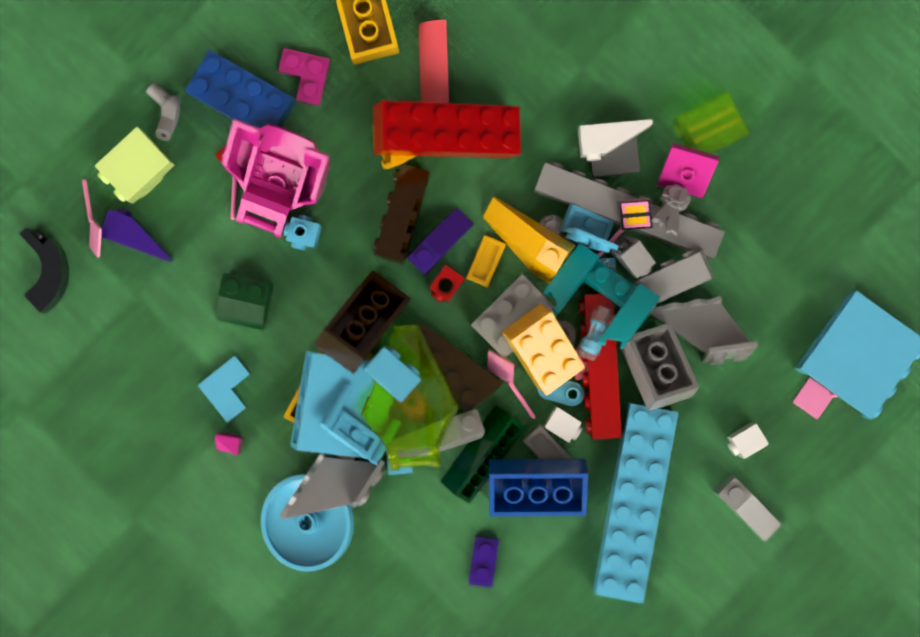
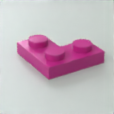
M283 48L278 72L301 78L296 101L320 107L331 60Z

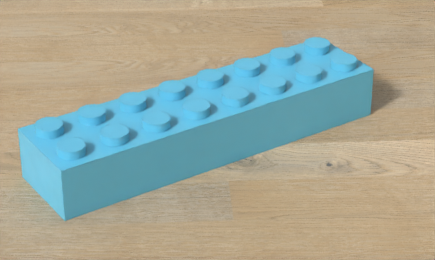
M627 402L621 433L622 438H620L593 584L595 595L644 603L679 412L661 408L648 411L645 405Z

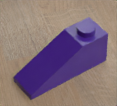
M117 208L116 212L108 210L102 226V238L172 262L173 257L137 219L130 217L132 212Z
M456 208L407 257L408 260L426 276L468 232L474 223Z

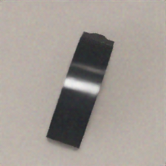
M26 227L19 235L38 254L42 270L37 283L23 296L39 313H48L61 300L66 291L69 281L67 256L57 240L49 238L45 242L47 238L40 230Z

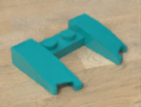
M579 243L548 285L543 295L546 297L551 293L557 304L552 310L554 314L558 315L583 282L621 307L597 343L605 346L606 339L621 341L620 349H624L655 308L660 297L642 284H639L638 287L598 261L600 256Z

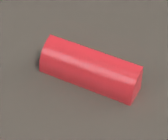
M446 20L423 22L418 25L421 102L449 103Z

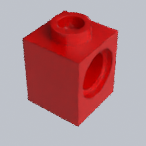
M445 265L430 285L429 289L433 291L430 295L440 303L444 300L449 303L465 278ZM448 279L452 282L453 287L449 292H442L439 289L441 280Z

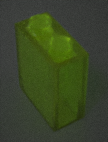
M728 91L677 116L673 120L674 125H672L676 136L682 138L686 147L710 154L750 134Z

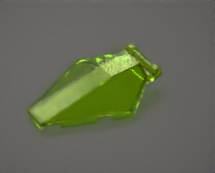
M418 325L394 327L389 345H386L385 348L387 350L390 347L401 355L399 360L405 366L411 364L420 372L418 377L421 381L402 402H398L375 381L370 397L367 396L361 415L389 450V466L391 471L400 470V467L426 465L440 467L439 446L459 407ZM429 450L430 454L427 456L399 458V451Z

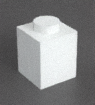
M555 406L543 427L569 443L571 439L576 440L581 433L582 428L579 426L582 422Z
M753 422L727 436L730 441L728 447L733 455H738L743 459L769 445L757 423Z

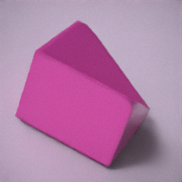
M220 432L215 435L216 448L219 451L230 452L238 456L241 453L243 437Z

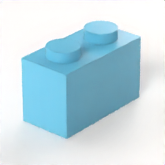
M383 347L363 371L398 402H402L421 381L418 377L420 372L411 364L405 366L399 360L401 355L390 347L387 350Z

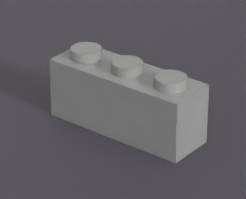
M696 249L682 254L683 259L676 263L674 259L660 264L661 270L653 273L651 269L648 274L640 277L634 284L637 287L639 284H642L660 297L659 303L714 278L715 274L704 250L696 252Z

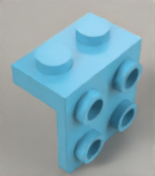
M569 204L559 230L567 234L565 238L587 244V247L591 249L601 250L609 253L610 249L617 251L619 247L607 241L614 221L574 204Z

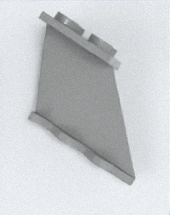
M721 296L708 300L696 299L686 303L674 302L655 307L650 313L652 317L662 324L671 323L676 334L705 353L702 357L703 363L709 362L710 365L724 363L726 359H733L734 362L744 361L758 347V341L750 342L723 307Z
M320 453L279 517L286 519L350 505L352 510L357 505L361 507L372 492L369 490V487H374L385 471L381 468L385 462L380 460L378 465H374L370 462L328 458Z

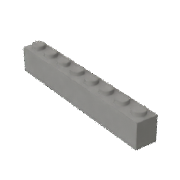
M550 161V164H544L534 189V193L568 206L569 204H574L610 219L620 226L622 225L619 201L650 199L644 196H639V198L630 195V191L621 187H617L616 190L607 187L608 183L600 179L589 180L585 178L586 174L577 170H573L572 173L563 170V165ZM650 199L653 219L664 205L662 204L661 207L652 204L653 200ZM688 213L679 214V232L677 235H674L672 232L666 233L667 220L661 228L658 226V223L653 222V228L633 230L687 252L696 249V252L704 250L708 260L715 259L725 233L719 230V225L706 221V224L697 221L696 216Z

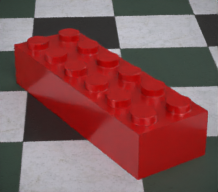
M380 101L373 105L374 155L512 158L521 155L520 106Z

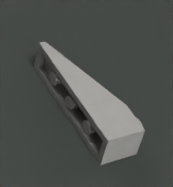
M475 409L394 439L390 442L385 452L390 467H394L482 439L485 430L479 413Z

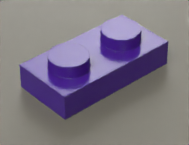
M475 535L468 582L470 585L492 588L499 539Z

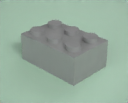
M522 274L471 326L500 356L506 359L513 350L501 331L539 304H542L551 312H553L552 308L554 305Z
M671 323L635 333L625 348L621 349L648 411L691 398L700 388Z

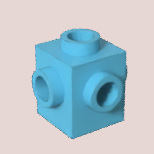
M299 215L298 218L292 217L290 222H286L284 236H287V242L292 243V248L305 251V247L317 249L322 226L313 223V218ZM304 229V234L299 236V232Z

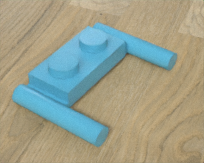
M345 383L320 426L328 430V433L361 457L369 459L374 465H378L401 423L392 419L382 438L377 436L341 409L353 389L351 385Z

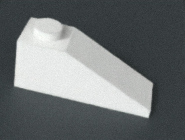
M652 119L581 125L578 128L580 158H587V161L601 160V156H605L649 129L653 124Z

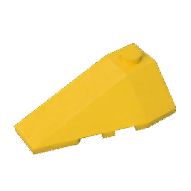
M495 196L483 215L485 221L530 272L549 284L576 246Z

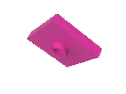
M672 143L657 185L666 187L667 185L678 184L686 188L689 195L703 198L718 164L719 156Z

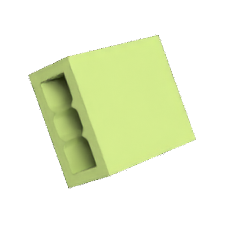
M139 127L130 132L95 165L99 170L98 177L107 185L111 183L116 189L113 193L122 202L127 201L132 204L139 198L146 196L162 181L163 176L175 166Z

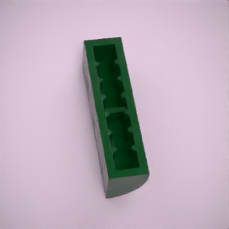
M497 405L482 423L485 430L482 439L469 442L440 481L455 496L468 504L471 503L489 478V459H503L526 428V426Z

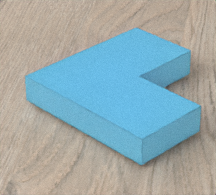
M236 355L198 385L227 423L247 408L233 388L251 373Z

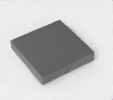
M636 137L605 156H601V160L590 161L592 178L639 173L640 163Z

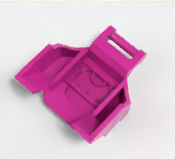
M234 119L222 164L238 180L244 191L236 222L244 224V222L274 233L275 237L281 239L291 210L303 205L316 204L323 194L331 167L329 163L330 155L318 151L313 140L288 129L272 124L258 128ZM248 211L260 215L262 217L268 218L270 220H273L277 222V224L271 223L264 219L248 214Z

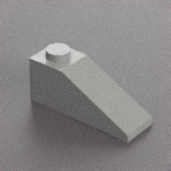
M729 474L714 489L713 492L764 542L781 526L777 519L736 477Z

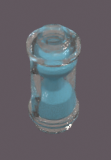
M598 306V309L592 308V315L590 317L591 328L588 335L583 337L580 345L577 346L579 349L577 355L594 362L597 356L600 357L601 353L599 352L602 348V345H599L597 342L604 330L607 329L615 318L611 315L612 310L602 306Z

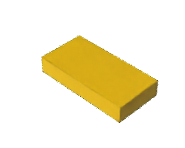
M484 235L466 279L488 288L506 243Z

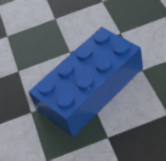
M208 50L185 90L191 97L233 121L237 119L258 128L267 124L282 127L296 104L293 97L211 50Z
M489 459V516H587L588 471L586 459Z

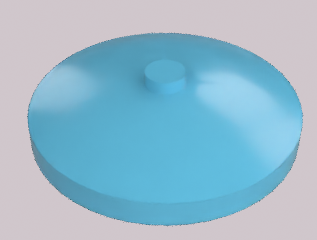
M299 474L284 479L270 491L262 508L261 529L267 547L282 564L298 571H317L335 563L347 550L354 531L353 511L351 506L347 505L286 519L280 518L279 516L306 476V474Z

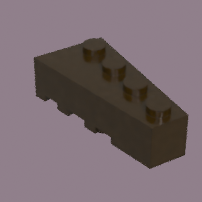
M405 164L401 165V169H396L393 183H396L394 191L389 192L386 205L389 206L386 215L383 214L379 227L382 230L379 238H376L373 247L374 255L377 258L401 265L405 264L429 181V171Z
M424 324L405 339L465 413L471 411L504 384Z

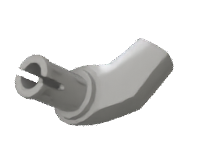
M154 82V84L149 86L146 94L161 106V117L156 129V138L169 141L179 120L181 101L177 95H170L157 82Z

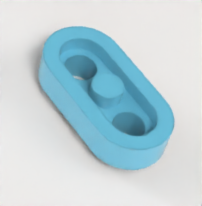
M569 380L547 396L537 388L538 394L542 398L569 406L580 404L584 398V390L581 385ZM572 389L577 393L573 399L568 397V392Z

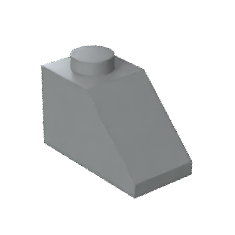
M625 233L614 242V244L619 246L618 250L610 249L609 251L626 271L636 278L648 274L652 269L651 267L656 263L639 240Z

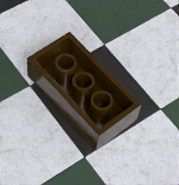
M372 270L325 326L314 346L354 374L399 317L411 298Z

